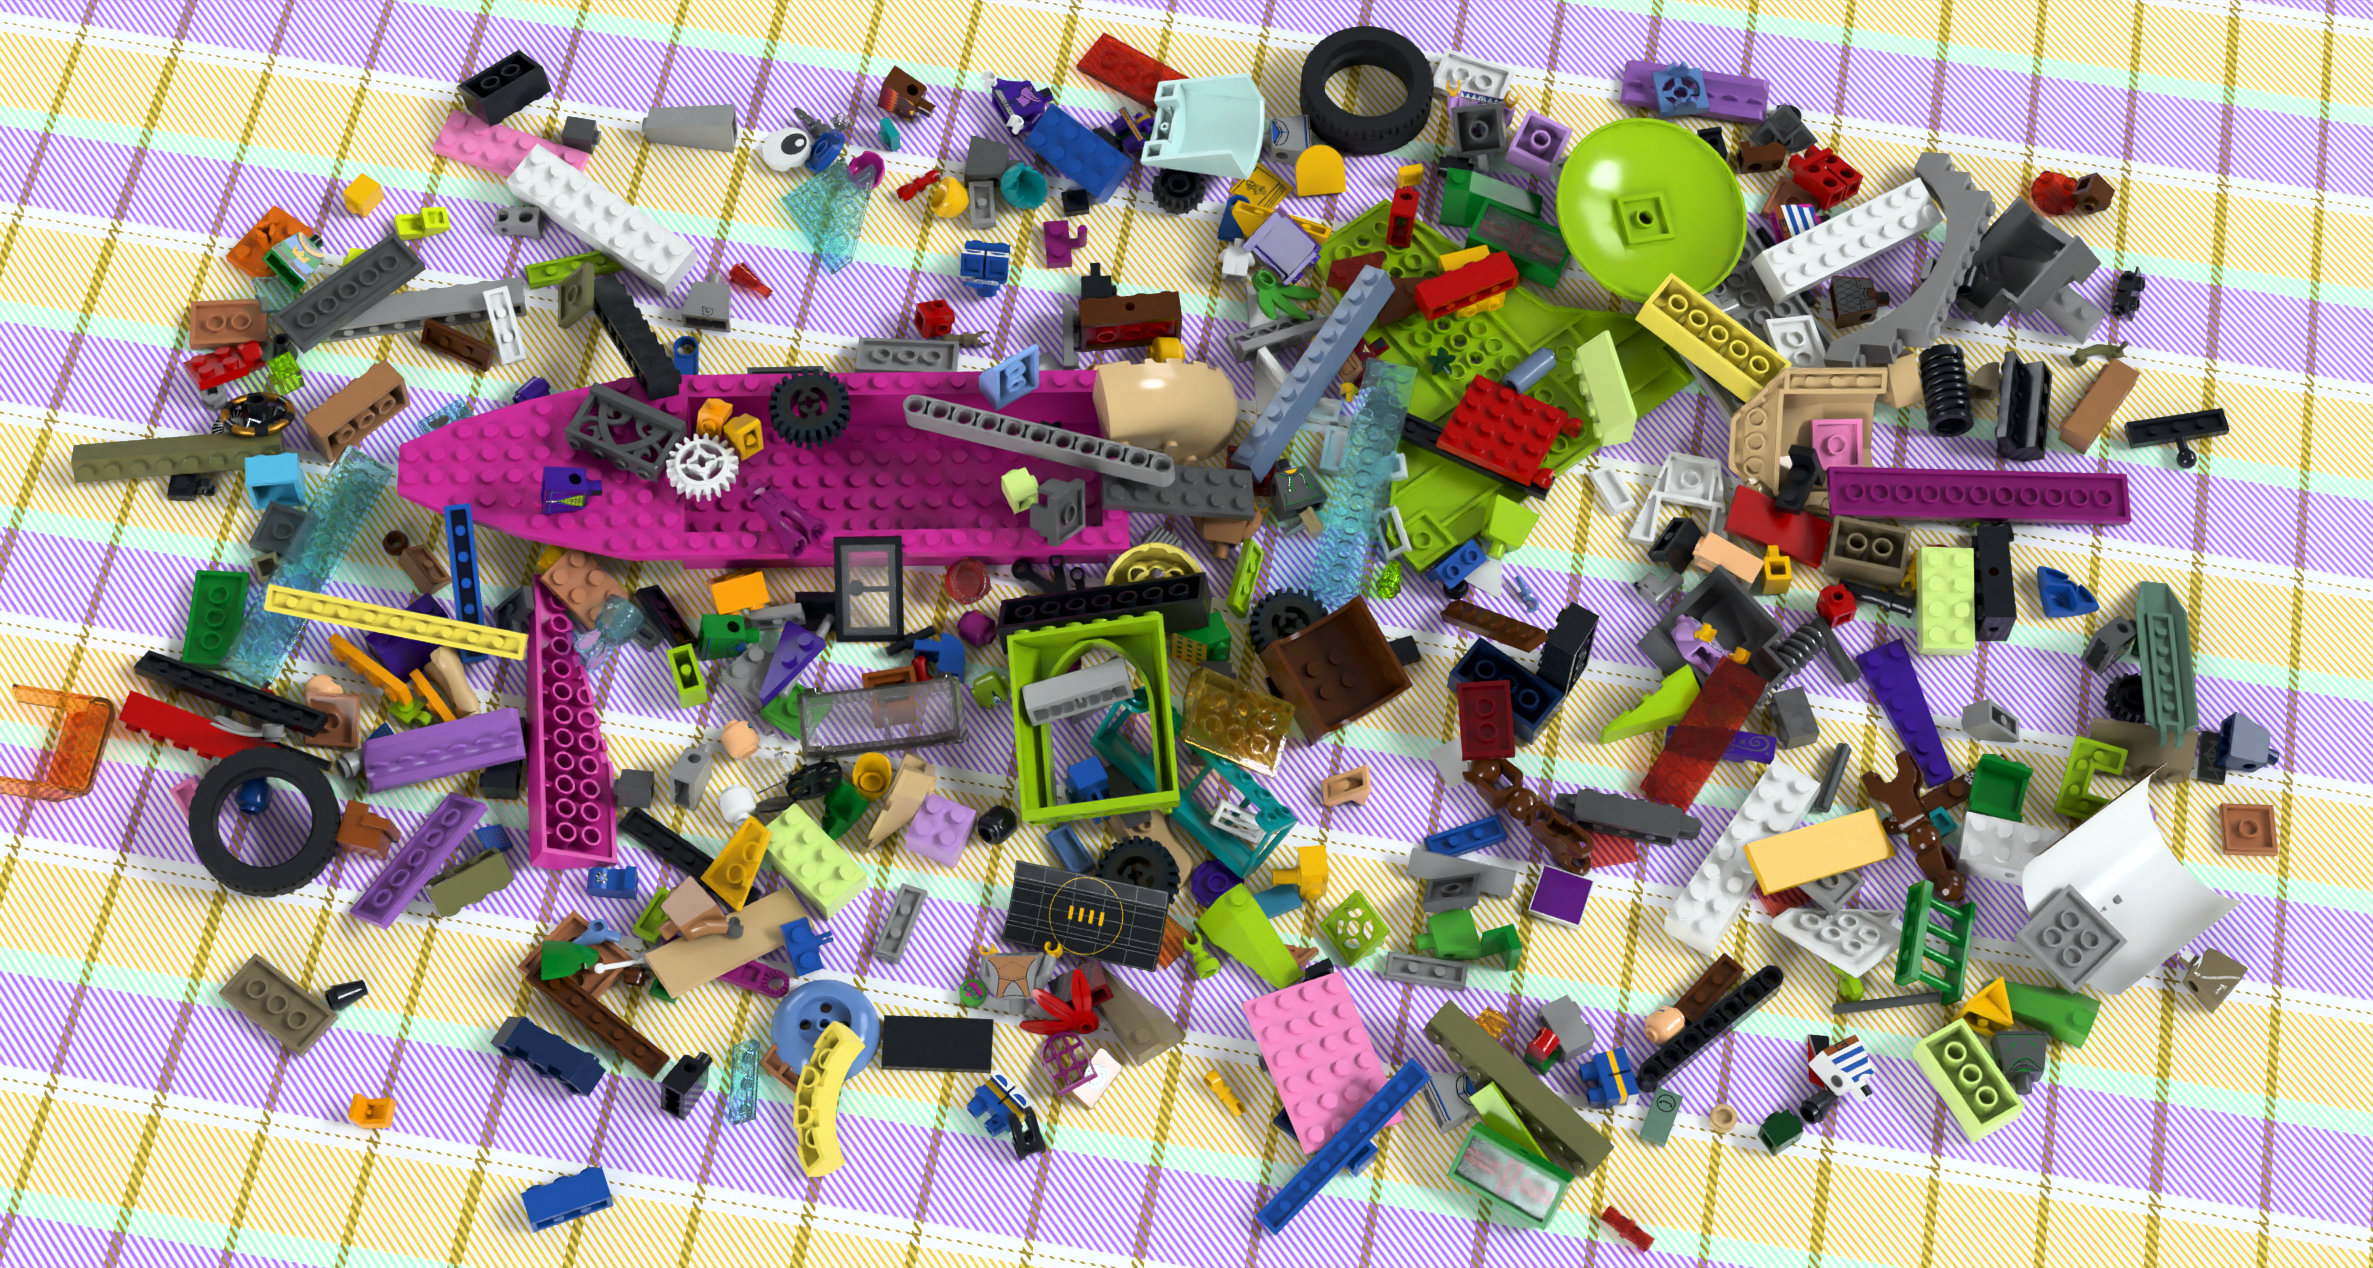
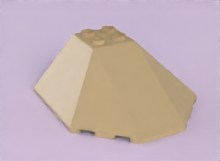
M1888 368L1782 369L1731 416L1728 467L1750 489L1776 500L1792 466V461L1788 454L1791 445L1810 447V420L1862 419L1863 467H1873L1871 443L1874 402L1878 394H1886ZM1824 470L1826 480L1823 486L1813 485L1802 511L1811 515H1829L1826 470Z

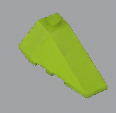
M1687 664L1668 676L1660 683L1662 687L1654 695L1651 696L1647 693L1641 698L1642 700L1636 705L1634 711L1631 709L1625 710L1605 726L1599 739L1601 744L1678 725L1687 719H1695L1701 713L1704 698L1691 667Z
M1242 882L1221 895L1197 921L1198 926L1213 945L1233 955L1235 960L1240 963L1243 962L1255 970L1257 975L1279 990L1288 988L1304 977L1301 969L1261 907Z

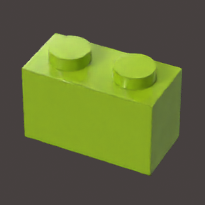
M692 644L666 650L668 666L682 709L708 702L705 683Z

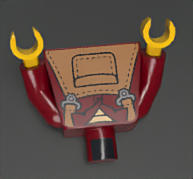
M1363 336L1338 371V374L1344 381L1340 387V395L1347 393L1345 398L1347 402H1352L1355 395L1359 396L1376 388L1382 372L1386 368L1379 356L1390 349V346L1382 336L1372 343Z

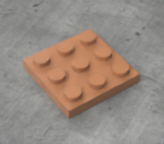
M573 910L543 941L572 942L588 929L590 923ZM606 940L599 944L587 946L599 952V959L593 966L585 969V964L582 963L580 970L568 976L597 1000L622 976V971H626L630 966L605 970L601 974L594 971V966L597 963L606 965L633 960L631 956L614 942ZM542 942L517 966L518 971L525 977L541 960Z

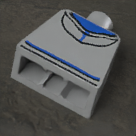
M1309 115L1280 117L1270 120L1268 132L1263 133L1261 147H1269V159L1271 161L1295 165L1300 154L1311 146Z
M1467 1072L1434 1076L1420 1089L1441 1135L1474 1118L1479 1113L1469 1097L1485 1086L1481 1082L1473 1084Z

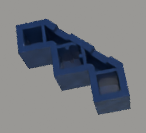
M508 1016L490 1042L508 1059L525 1062L540 1077L556 1079L576 1096L589 1097L606 1072V1069L599 1064V1058L594 1054L578 1049L567 1043L561 1036L547 1032L524 1016Z

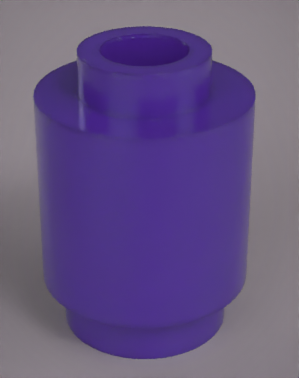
M533 376L515 391L512 400L514 404L550 395V385L544 378Z

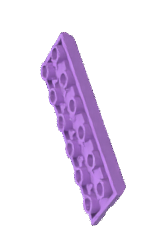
M1638 60L1627 61L1620 104L1659 110L1652 74L1653 72L1666 71L1669 65ZM1701 70L1710 108L1709 112L1691 115L1761 125L1765 121L1770 86L1766 80ZM1681 79L1682 85L1687 88H1697L1691 80ZM1673 80L1665 83L1663 91H1669L1674 87ZM1681 89L1673 92L1677 98H1685L1687 96V93ZM1667 99L1669 102L1675 103L1672 99Z
M512 707L379 737L362 743L369 794L526 758L518 708Z

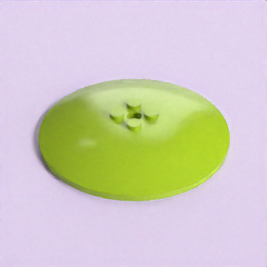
M1627 118L1605 124L1592 131L1576 145L1567 157L1558 178L1556 214L1568 249L1580 266L1595 281L1621 297L1645 304L1670 273H1673L1699 294L1704 295L1720 285L1731 273L1741 256L1747 234V213L1739 183L1728 164L1711 145L1681 126L1652 118ZM1639 215H1646L1650 220V224L1642 223Z

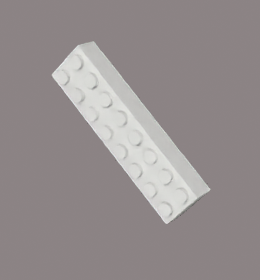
M538 143L507 179L509 189L513 195L531 207H540L543 215L602 252L614 262L619 263L623 268L667 297L698 261L696 249L693 245Z
M1920 177L1762 251L1751 263L1773 302L1777 305L1831 279L1832 276L1846 272L1931 231L1944 219Z
M1774 758L1666 915L1663 931L1710 958L1759 885L1742 847L1751 842L1796 830L1817 800L1821 783Z

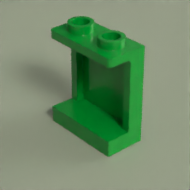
M1982 754L1976 763L1963 819L1968 811L2021 823L2023 815H2020L2028 780L2033 773V769L2021 762H2010L2001 759L1996 754Z

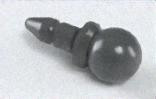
M797 107L793 109L796 116L810 127L808 132L813 133L816 140L823 133H832V128L828 124L821 123L820 119L815 121L804 110Z

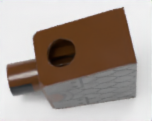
M1832 276L1828 291L1836 329L1872 322L1875 320L1878 307L1889 306L1890 297L1888 291L1875 292L1873 280L1870 278Z

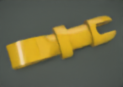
M1919 550L1913 552L1910 560L1911 564L1907 566L1905 570L1906 577L1903 578L1900 586V592H1903L1904 586L1910 583L1911 596L1914 594L1917 586L1916 554Z
M1212 1069L1205 1075L1206 1078L1203 1079L1204 1084L1218 1094L1217 1098L1220 1101H1224L1235 1116L1239 1117L1241 1112H1246L1245 1105L1240 1099H1236L1232 1094L1233 1090L1229 1086L1226 1087L1222 1078L1215 1070Z

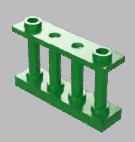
M1925 879L1908 887L1894 983L1903 987L1918 980L1942 991L1940 1005L1945 1007L1961 1001L1964 994V982L1972 927L1975 921L1976 903L1969 902L1954 908L1933 898L1934 883ZM1930 908L1953 919L1952 931L1929 921ZM1926 932L1950 943L1948 956L1926 946ZM1923 956L1946 967L1944 980L1922 970Z

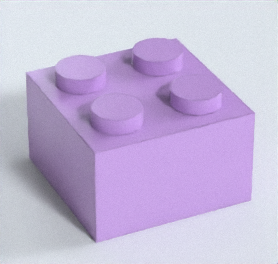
M1529 109L1508 149L1505 161L1549 182L1552 176L1549 170L1550 163L1561 158L1573 129Z
M933 793L931 796L926 795L905 835L906 849L955 869L977 825V811Z

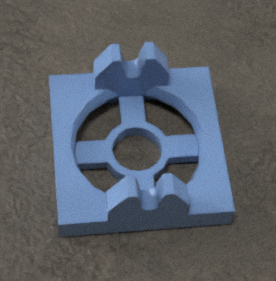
M1682 61L1678 67H1676L1675 62H1672L1666 68V71L1653 72L1652 80L1661 117L1709 112L1710 107L1701 68L1689 69L1687 63ZM1681 79L1691 80L1697 88H1687L1682 85ZM1673 80L1674 87L1669 91H1663L1665 83ZM1681 89L1687 93V96L1685 98H1677L1673 92ZM1667 99H1672L1675 103L1673 104Z

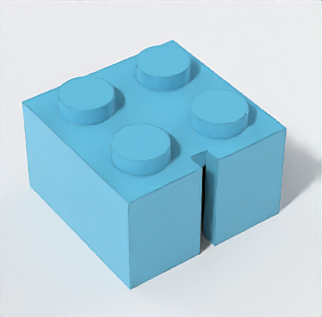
M284 452L279 455H255L245 458V483L254 510L266 509L270 500L289 507L306 505L305 477L297 453Z

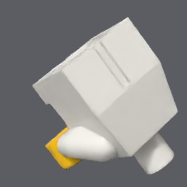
M1235 238L1234 246H1228L1218 255L1217 264L1223 265L1221 279L1246 283L1248 268L1255 269L1256 259H1254L1251 252L1248 253L1242 247L1244 239Z

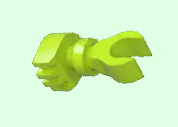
M1194 931L1197 943L1194 945L1189 944L1184 936L1183 947L1194 956L1192 959L1195 964H1198L1195 970L1199 978L1207 979L1219 973L1221 965L1216 958H1209L1207 951L1203 950L1201 935Z

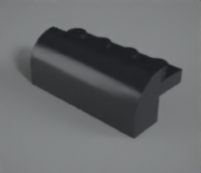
M2015 351L2005 352L2004 363L2001 364L2002 384L1999 385L2000 405L1997 406L1998 426L1995 427V438L1998 441L1997 453L2006 459L2022 462L2045 459L2053 374L2044 361L2024 364Z

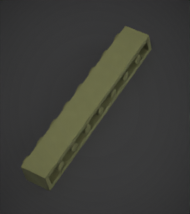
M282 431L260 437L242 436L227 432L79 444L73 447L71 465L75 483L245 469V458L255 455H279L285 452Z
M1450 999L1428 1021L1423 1029L1427 1038L1432 1043L1439 1044L1447 1052L1448 1057L1455 1063H1460L1475 1081H1480L1484 1086L1493 1081L1519 1119L1521 1118L1525 1121L1536 1136L1544 1138L1556 1154L1564 1156L1577 1173L1584 1174L1588 1178L1614 1149V1145Z

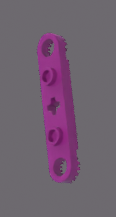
M675 935L671 937L668 941H663L662 946L682 936ZM753 960L715 978L775 999L785 996L790 989V981L786 973ZM777 978L784 982L783 987L777 990L770 989L768 986L772 979Z

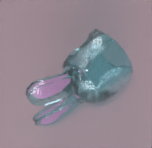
M610 594L603 609L596 616L594 621L595 628L575 640L573 644L574 649L580 654H587L599 647L584 664L587 672L591 673L601 668L609 659L616 646H622L630 642L640 632L644 625V615L634 604L618 595Z

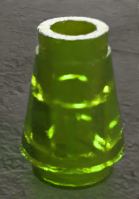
M1389 560L1376 582L1378 595L1385 599H1393L1401 591L1402 564L1399 561Z

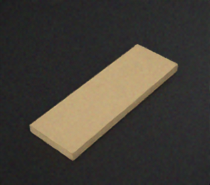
M784 887L743 907L741 912L734 911L726 915L727 922H729L731 917L740 919V925L744 926L743 935L740 938H732L727 932L700 936L692 941H688L682 936L645 954V960L670 997L674 999L785 945L779 925L807 917L811 931H814L815 925L790 889Z

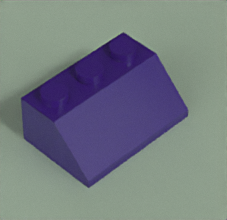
M426 593L404 609L450 619L445 610L429 593ZM372 632L365 637L369 653L384 669L405 684L412 680L409 675L417 668L420 672H423L424 666L432 661L430 654L439 647L444 646L378 632Z

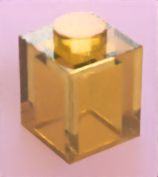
M1489 1006L1475 1020L1497 1042L1507 1033L1509 1025L1507 1018L1500 1011L1492 1010Z

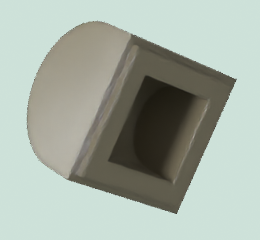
M276 551L251 559L259 585L284 577Z

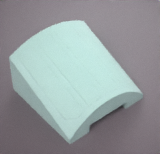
M1248 73L1158 82L1154 100L1158 109L1151 140L1145 141L1140 161L1142 165L1248 180L1255 169L1260 155L1265 121V100Z

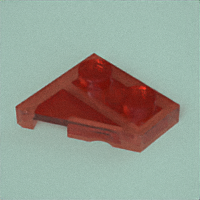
M1379 251L1332 261L1327 287L1348 291L1365 265L1382 270L1385 252Z

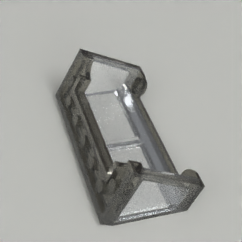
M951 672L935 673V678L928 681L834 692H820V687L804 689V694H797L802 753L805 759L816 761L859 756L868 752L885 753L969 743L959 678L951 676Z

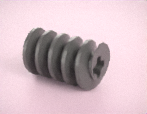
M1804 623L1799 626L1796 632L1792 633L1789 639L1785 640L1783 645L1775 652L1791 669L1784 677L1788 678L1791 674L1799 675L1801 672L1800 668H1805L1807 661L1813 660V654H1819L1820 648L1826 646L1825 638L1812 625Z

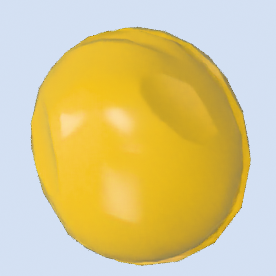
M947 175L938 185L932 197L930 209L937 216L955 218L961 215L969 205L967 191L955 177Z

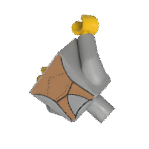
M1050 941L1046 942L1044 948L1047 955L1045 956L1043 952L999 953L993 943H991V949L986 952V947L983 944L979 946V952L983 956L981 958L980 977L988 990L994 993L996 999H1009L1011 1015L1026 1014L1025 999L1034 998L1032 995L1033 989L1039 988L1044 990L1053 974L1056 959L1062 955L1063 950L1060 943H1058L1056 950L1050 951L1051 943Z

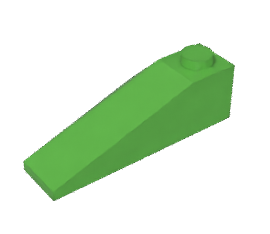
M1991 979L1990 982H1989V984H1988V986H1989L1991 983H1993L1995 980H1992V979ZM2004 981L2013 1019L2040 1031H2047V1034L2080 1049L2082 1048L2097 1016L2101 1004L2100 1001L2077 991L2071 995L2066 989Z

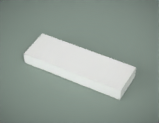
M508 286L484 291L483 296L502 365L527 360Z

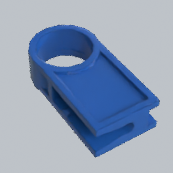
M1234 195L1228 199L1217 239L1234 243L1235 238L1242 239L1243 231L1233 217L1230 207L1236 204L1238 200L1249 204L1250 201L1247 197Z
M682 336L674 342V367L680 370L681 375H699L698 342L691 336ZM686 344L695 347L694 352L689 355H682L677 351L679 347Z

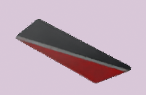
M1808 1034V1063L1822 1050L1829 1047V1036ZM1808 1064L1809 1082L1830 1091L1831 1089Z

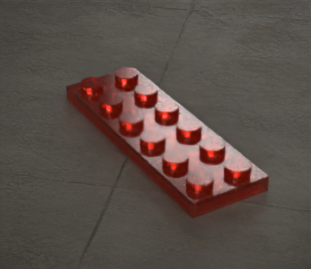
M1723 655L1639 786L1640 790L1664 804H1672L1677 808L1683 809L1682 814L1686 815L1769 682Z

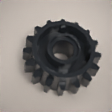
M1168 168L1165 170L1161 169L1160 175L1154 176V183L1152 184L1153 201H1158V208H1163L1166 210V213L1170 212L1176 215L1189 214V211L1197 210L1198 203H1203L1206 189L1204 178H1199V173Z
M2124 673L2122 678L2115 677L2113 684H2109L2104 700L2107 701L2105 709L2110 711V717L2115 718L2117 721L2139 724L2148 723L2145 718L2141 676L2138 673L2134 675ZM2129 698L2135 699L2138 703L2132 702Z

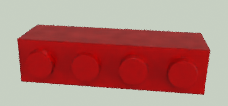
M1505 250L1499 253H1491L1482 260L1468 262L1454 271L1448 270L1436 278L1421 281L1415 287L1414 300L1426 321L1430 322L1517 287L1519 273Z

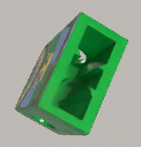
M297 232L274 245L262 260L297 293L324 259V254L319 250L323 246V240L316 234L307 238L302 232Z

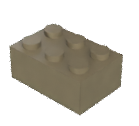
M1835 515L1830 530L1823 574L1899 589L1905 575L1912 530Z

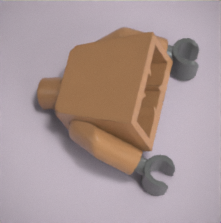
M691 875L680 886L671 888L666 900L661 905V909L668 917V920L660 925L657 930L666 941L679 931L688 941L712 933L727 932L732 938H740L743 935L744 926L740 925V919L731 917L729 922H727V918L718 904L709 896V886L703 887V883L699 880L695 881Z

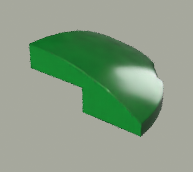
M842 777L840 783L832 791L825 794L823 803L826 804L825 815L827 817L822 816V830L835 841L859 820L870 804L867 798L844 777ZM831 778L830 783L833 784L837 778Z
M542 941V980L573 975L575 971L582 968V963L585 964V969H588L598 961L599 952L573 942Z

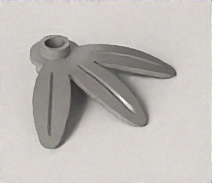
M219 715L214 718L224 726L215 722L209 723L230 733L250 737H265L266 742H280L281 737H285L287 734L284 731L283 724L270 723L254 716L250 717L252 727Z

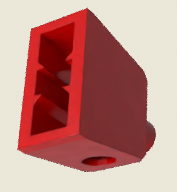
M1411 186L1395 189L1386 237V244L1405 248H1410L1420 196V193ZM1399 218L1407 219L1405 226L1397 224Z

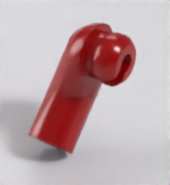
M917 656L912 659L910 666H914L917 684L936 692L941 680L928 674L926 668L928 660L924 656Z

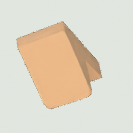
M1363 765L1322 780L1324 804L1332 807L1353 800L1362 806L1365 805L1371 792L1369 766Z

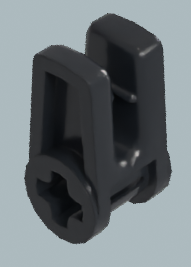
M1031 1106L1024 1109V1121L1028 1127L1024 1132L1022 1131L1023 1125L1014 1112L1007 1114L1013 1137L1012 1143L1019 1161L1026 1160V1156L1046 1152V1146L1037 1118Z

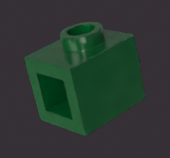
M1788 1109L1782 1113L1776 1111L1765 1119V1123L1761 1125L1757 1135L1774 1157L1800 1141L1804 1132L1803 1124Z

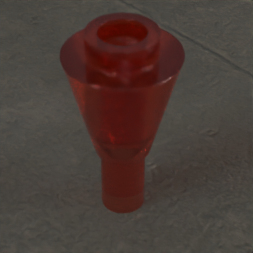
M742 262L740 265L736 263L730 270V283L753 291L755 290L767 299L772 295L773 290L761 283V280L745 262Z

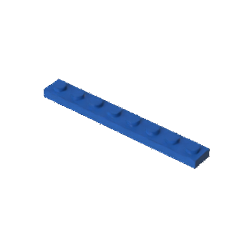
M1411 1058L1256 1217L1276 1236L1432 1076Z

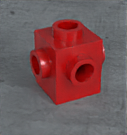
M944 299L916 304L914 325L922 338L951 334L952 324L955 322V314Z
M1843 583L1823 588L1816 602L1818 615L1821 618H1825L1831 629L1853 621L1857 611L1854 596L1850 591L1846 590Z

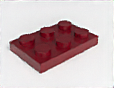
M1510 680L1457 683L1462 761L1515 758Z

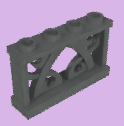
M594 382L589 389L590 393L569 426L564 430L567 444L575 450L581 449L590 453L598 460L604 459L611 462L620 470H629L643 480H651L657 483L667 466L666 460H670L669 452L676 451L675 444L683 443L684 437L688 435L686 422ZM595 405H598V416H589ZM616 413L618 415H621L622 417L620 419H615L613 414ZM630 420L636 422L637 434L642 440L616 445L610 435L608 426H621ZM586 423L599 424V426L592 425L586 429L587 431H593V436L580 432L582 425ZM646 426V427L652 429V430H650V431H647V434L650 435V436H647V435L642 431L643 427ZM667 436L670 437L668 443L662 449L658 443ZM651 447L658 453V458L653 463L640 459L644 455L651 459V452L649 450Z

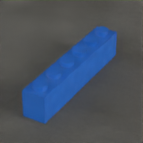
M471 503L443 506L456 620L485 626ZM460 649L462 663L489 660L486 653Z

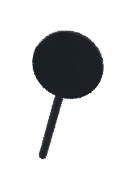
M824 787L823 789L816 791V794L824 791L827 788ZM804 792L801 796H810V792ZM790 796L765 799L756 804L755 811L760 813L783 811L792 804H797V800Z

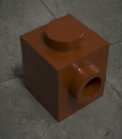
M2095 172L2078 179L2071 197L2090 215L2109 208L2115 190Z

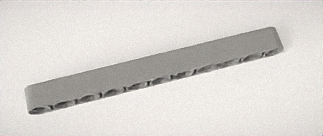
M910 395L903 402L906 421L914 428L1159 487L1169 486L1175 480L1173 459L1164 453L922 395Z

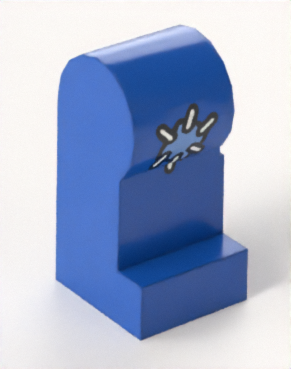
M626 866V869H606L600 867L589 869L586 892L595 897L637 900L639 881L637 866Z

